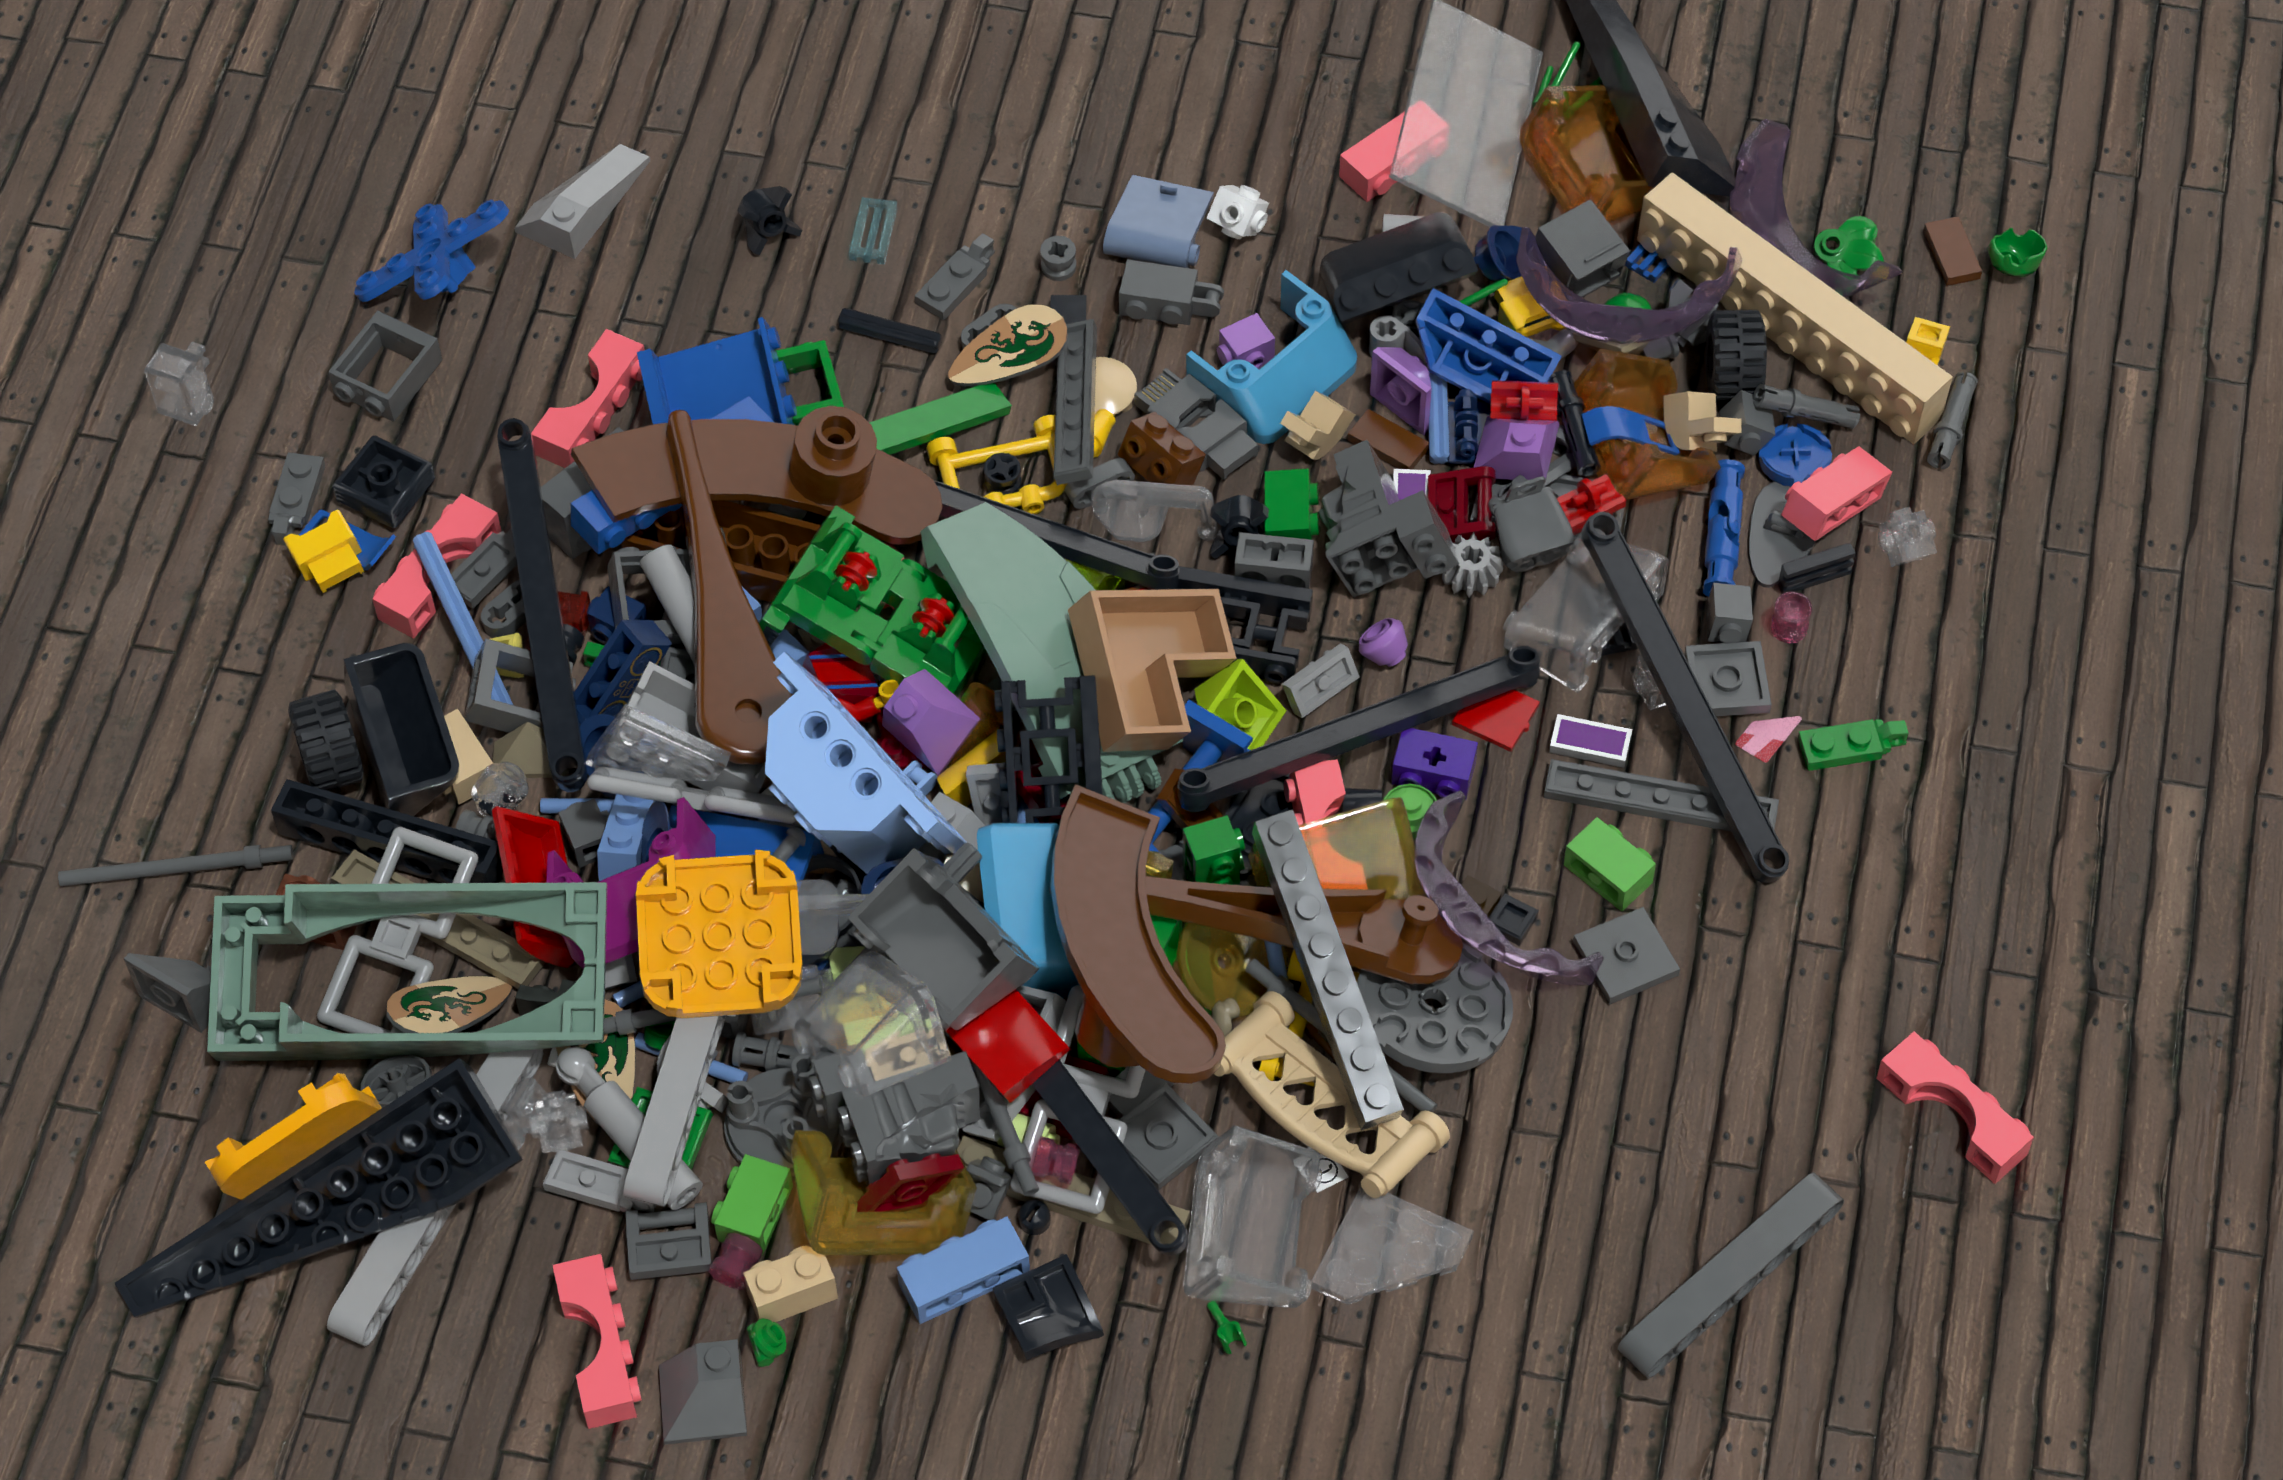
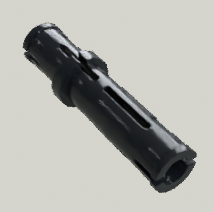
M1561 370L1555 372L1549 377V382L1558 383L1557 416L1562 419L1577 472L1579 475L1583 474V476L1595 474L1601 469V465L1594 445L1591 446L1589 444L1582 418L1583 410L1585 409L1583 399L1578 397L1570 371Z

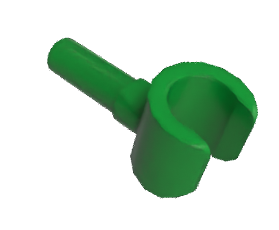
M1216 1301L1209 1302L1207 1307L1219 1327L1217 1335L1224 1352L1232 1354L1229 1344L1236 1340L1242 1341L1245 1347L1247 1341L1240 1324L1236 1321H1229Z

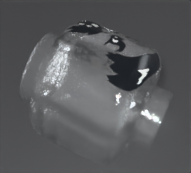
M510 762L493 763L488 765L472 787L471 795L478 812L485 817H493L492 809L495 806L517 811L527 797L529 787L525 773L517 765Z

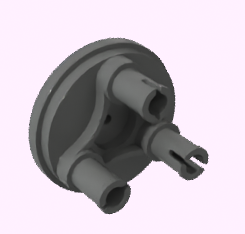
M801 1054L793 1059L791 1068L769 1070L753 1077L747 1082L735 1081L729 1085L727 1089L729 1091L727 1093L729 1103L724 1123L725 1136L729 1150L739 1164H741L744 1155L747 1154L790 1168L792 1180H797L822 1169L838 1152L842 1143L839 1127L829 1129L824 1116L817 1118L810 1095L813 1093L809 1077L815 1076L813 1061L816 1059L814 1057L810 1061V1055Z

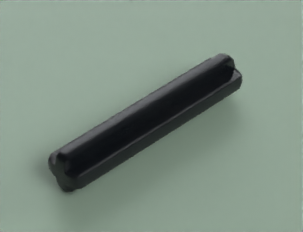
M843 308L839 315V327L852 332L931 353H937L942 343V335L940 333L849 308Z

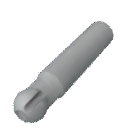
M661 546L646 554L639 564L695 664L692 581L673 546Z
M577 1046L564 1049L556 1061V1072L559 1078L569 1085L576 1086L587 1098L584 1103L585 1109L631 1161L645 1115L615 1081H604L595 1070V1060L589 1051ZM682 1159L667 1205L672 1210H677L687 1205L698 1195L703 1186L700 1179Z

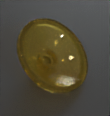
M1186 922L1178 941L1177 962L1183 983L1198 1003L1212 1011L1214 1004L1218 1000L1223 1002L1227 998H1233L1240 1008L1239 1017L1248 1016L1252 1013L1255 1002L1267 992V988L1248 974L1245 969L1253 959H1256L1270 970L1264 940ZM1281 946L1286 971L1288 972L1287 947ZM1219 956L1225 960L1226 965L1224 969L1218 964Z

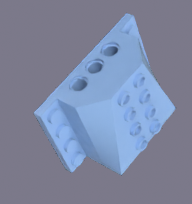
M783 652L773 662L782 672L777 676V679L794 695L769 717L765 774L773 782L769 787L771 792L784 805L787 804L794 812L798 811L794 817L809 833L812 832L829 847L834 845L838 853H843L866 874L873 867L882 863L905 858L913 848L918 850L927 841L931 842L945 855L955 854L964 843H967L821 681L786 652Z

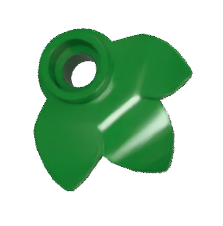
M1852 219L1844 222L1838 229H1826L1817 235L1813 246L1814 253L1819 260L1826 263L1828 274L1836 283L1853 287L1857 271L1871 270L1884 263L1880 249L1869 240L1875 232V224L1867 220ZM1835 241L1838 244V248L1831 250L1827 248L1826 242Z

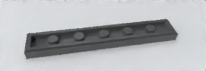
M1094 319L1066 324L1068 329L1067 344L1058 356L1054 478L1057 485L1093 478L1097 327Z
M1554 759L1550 761L1544 798L1731 831L1709 787ZM1757 796L1774 829L1779 800Z

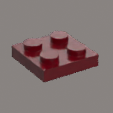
M935 1153L916 1162L909 1163L907 1159H902L890 1164L885 1169L886 1174L880 1180L866 1187L867 1192L854 1204L860 1219L925 1207L964 1169L959 1154L941 1157L939 1153Z

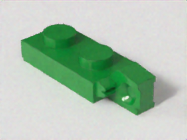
M1871 719L1799 731L1797 739L1806 768L1809 771L1879 760L1883 754L1891 752V747L1906 745L1909 732L1905 720L1883 723L1882 719L1874 721Z

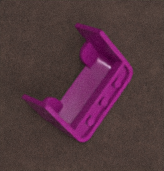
M685 797L677 799V827L661 832L654 838L649 849V861L598 881L607 883L606 964L639 951L635 896L637 882L642 879L648 869L659 862V858L674 855L675 860L716 857L715 834ZM555 850L548 853L546 883L583 882L581 877L568 867ZM562 936L571 958L584 970L585 958L583 951L572 940Z

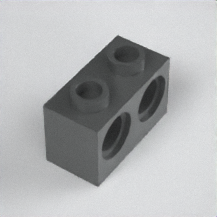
M1239 532L1235 559V576L1310 589L1314 540Z

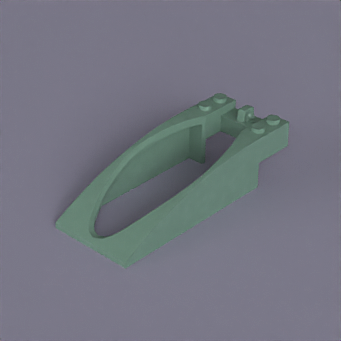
M607 883L285 884V895L215 896L207 1052L216 1061L387 1059L398 1055L435 1057L483 1054L604 1042ZM457 913L516 921L567 937L578 945L583 951L585 958V967L581 977L565 993L518 1018L474 1033L342 1034L302 1021L294 1010L284 1002H280V1012H255L258 944H304L347 927L394 916Z

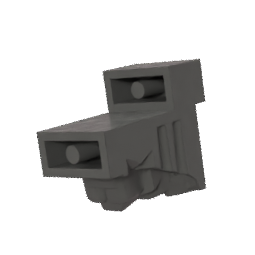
M1368 440L1333 454L1337 464L1335 467L1343 485L1323 496V508L1318 513L1328 529L1326 534L1330 539V542L1325 545L1327 559L1353 598L1369 593L1375 588L1393 580L1403 578L1418 569L1423 577L1427 579L1459 565L1449 532L1424 491H1419L1399 500L1391 476Z
M860 1046L813 1061L815 1076L809 1077V1083L813 1093L810 1096L817 1118L824 1116L829 1129L839 1127L845 1148H851L854 1158L851 1160L855 1177L858 1183L865 1181L866 1186L880 1180L886 1174L885 1169L898 1160L907 1159L911 1163L920 1161L924 1157L939 1153L941 1157L954 1155L959 1146V1129L965 1127L966 1124L980 1120L979 1085L966 1051L872 1081Z

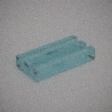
M862 197L849 250V260L857 261V257H861L863 262L871 263V259H877V264L885 265L898 209L897 201ZM869 207H874L875 210L866 248H862L860 245ZM883 209H887L879 247L874 249Z

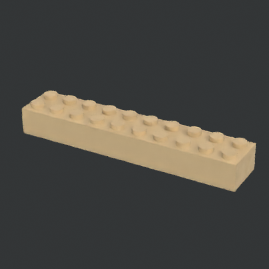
M1673 172L1644 196L1637 241L1648 252L1653 253L1656 251L1661 259L1665 258L1668 265L1674 271L1682 273L1694 282L1701 291L1709 293L1716 298L1727 310H1759L1764 320L1766 336L1778 344L1782 351L1800 360L1812 373L1823 377L1839 393L1850 397L1862 406L1866 413L1877 417L1888 425L1896 435L1904 437L1913 445L1942 419L1953 378L1945 370Z

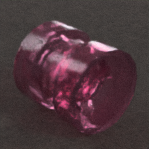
M1786 592L1776 599L1774 614L1771 621L1772 634L1781 642L1797 643L1807 635L1812 604L1802 593Z
M1041 1136L1033 1163V1175L1041 1178L1048 1175L1053 1176L1059 1182L1071 1185L1079 1158L1080 1147L1072 1143L1064 1146L1055 1143L1054 1139Z
M728 1233L721 1245L723 1252L721 1256L713 1260L709 1273L723 1285L740 1290L746 1287L743 1272L749 1271L752 1266L759 1262L763 1250L756 1242L746 1236Z

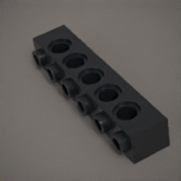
M286 779L271 809L278 834L347 855H350L355 849L380 863L393 830L397 827H403L475 852L478 855V863L469 883H499L503 867L498 841L289 779ZM404 845L395 869L442 883H452L460 864Z

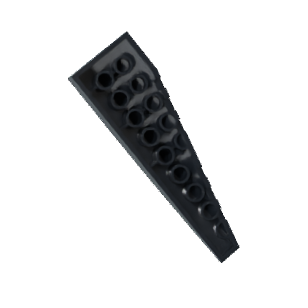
M1566 0L1648 186L1656 187L1673 172L1700 193L1739 198L1742 191L1720 143L1660 64L1616 0Z
M459 1058L115 1282V1285L133 1316L138 1318L453 1206L521 1162L523 1158L472 1067Z

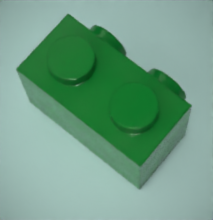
M1309 468L1265 471V506L1269 509L1268 518L1265 520V535L1313 540V535H1319L1318 513H1312V505H1319L1318 483H1311Z
M1228 815L1183 828V869L1187 880L1190 882L1240 885V871L1245 870L1241 851L1245 850V844L1240 829L1232 828Z

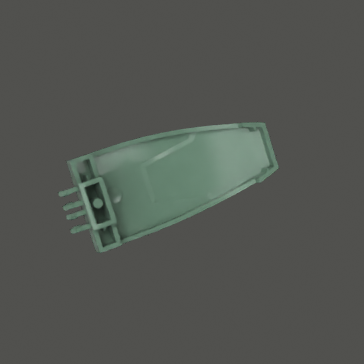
M986 502L921 530L928 569L938 565L976 630L1001 680H1025L1027 699L1065 697L1064 677L1084 676L1068 609L1089 591H1096L1093 586L1069 561H1066L1041 538ZM1080 689L1073 690L1074 705L1055 706L1054 709L1056 729L1075 728L1077 744L1084 742ZM1011 693V699L1027 731L1040 730L1039 708L1019 709L1018 693ZM1068 737L1031 739L1043 762V765L1038 767L1042 777L1070 775ZM1182 738L1180 741H1178L1176 744H1174L1172 747H1174L1175 745H1177V744L1183 742V741H1184L1183 738ZM1100 742L1103 795L1114 800L1115 796L1119 802L1126 803L1132 799V796L1137 798L1144 793L1143 782L1148 789L1158 788L1162 781L1152 757L1165 750L1103 752ZM1078 767L1079 783L1059 784L1060 800L1071 795L1075 784L1086 788L1085 767Z

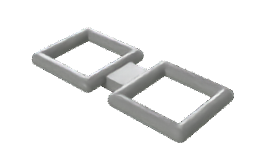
M608 767L597 768L587 780V785L592 790L666 802L677 806V799L685 797L694 809L709 812L718 811L788 824L796 821L794 815L798 813V811L794 812L787 804L784 805L776 796L719 786L713 787L710 791L687 787L686 783L682 780Z
M397 827L392 832L371 884L389 883L404 845L459 863V868L452 883L470 882L478 863V855L473 851L403 827ZM440 913L437 921L416 914L382 918L372 940L358 935L349 937L318 1010V1021L348 1033H404L395 1026L390 1031L336 1011L359 953L415 972L410 986L429 982L434 966L431 961L412 955L421 933L437 939L446 938L457 913Z
M1078 985L1072 987L1069 992L1057 1031L1058 1036L1069 1047L1084 995L1081 986ZM1066 1053L1060 1058V1061L1121 1142L1124 1143L1127 1125L1123 1121L1105 1117L1104 1115L1111 1094L1130 1099L1138 1095L1145 1069L1140 1065L1129 1067L1126 1080L1064 1064L1067 1056ZM1044 1099L1038 1100L1035 1103L1023 1141L1031 1157L1029 1162L1031 1170L1047 1118L1059 1120ZM1014 1171L1010 1183L1013 1191L1023 1194ZM1097 1172L1090 1196L1036 1181L1039 1191L1030 1196L1092 1214H1099L1104 1208L1110 1187Z

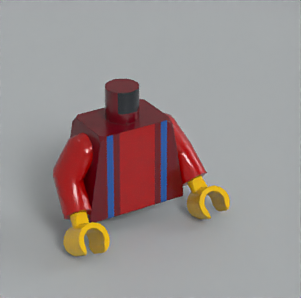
M823 643L806 655L802 665L832 692L858 722H872L874 715L881 712V708L885 706L899 686L896 680H887L878 687L869 665H863L852 660L826 643Z

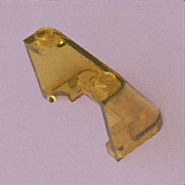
M1401 797L1383 800L1299 825L1322 889L1387 890L1384 899H1407L1413 895L1427 896L1407 811ZM1254 842L1248 858L1258 887L1272 888Z
M795 1130L791 1145V1158L805 1235L813 1251L822 1255H914L921 1253L924 1255L939 1248L942 1242L951 1237L958 1236L961 1238L964 1236L977 1190L969 1172L966 1171L967 1168L964 1163V1169L938 1194L929 1195L925 1207L899 1212H857V1201L867 1192V1186L865 1181L858 1183L851 1163V1160L854 1158H830L832 1145L827 1135L819 1131Z

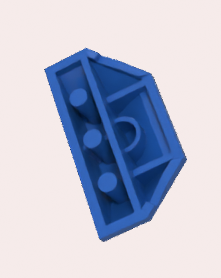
M1432 288L1416 318L1429 372L1460 389L1472 390L1477 398L1491 404L1492 380L1548 382L1549 377L1553 374L1562 357L1558 353L1435 288Z

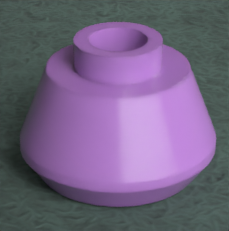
M1393 618L1383 619L1368 628L1359 639L1360 654L1379 666H1394L1406 656L1405 650L1408 642L1404 626L1400 620Z

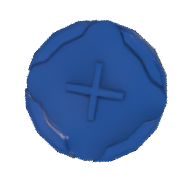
M1788 424L1775 427L1776 435L1759 450L1758 456L1762 471L1771 480L1784 486H1792L1797 481L1802 483L1817 468L1822 467L1824 469L1831 464L1832 460L1829 439L1821 431L1805 424H1797V427H1788Z

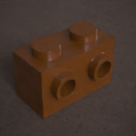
M1156 412L1144 415L1130 422L1117 454L1168 498L1193 488L1206 456L1203 451L1194 445L1192 440L1183 436L1164 417Z

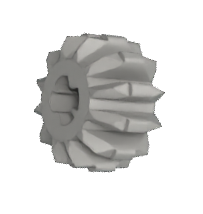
M1473 532L1469 540H1465L1460 535L1455 539L1453 547L1459 565L1442 573L1444 584H1452L1454 594L1463 589L1466 590L1468 598L1476 590L1484 596L1488 591V587L1496 588L1499 576L1503 572V562L1500 558L1499 546H1490L1489 537L1479 541Z

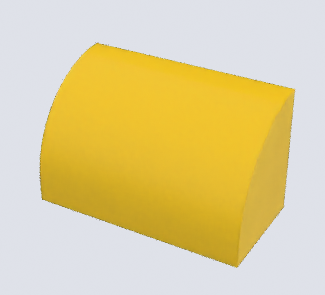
M997 730L937 776V781L946 796L967 807L972 803L966 778L967 766L1006 763V752H998Z

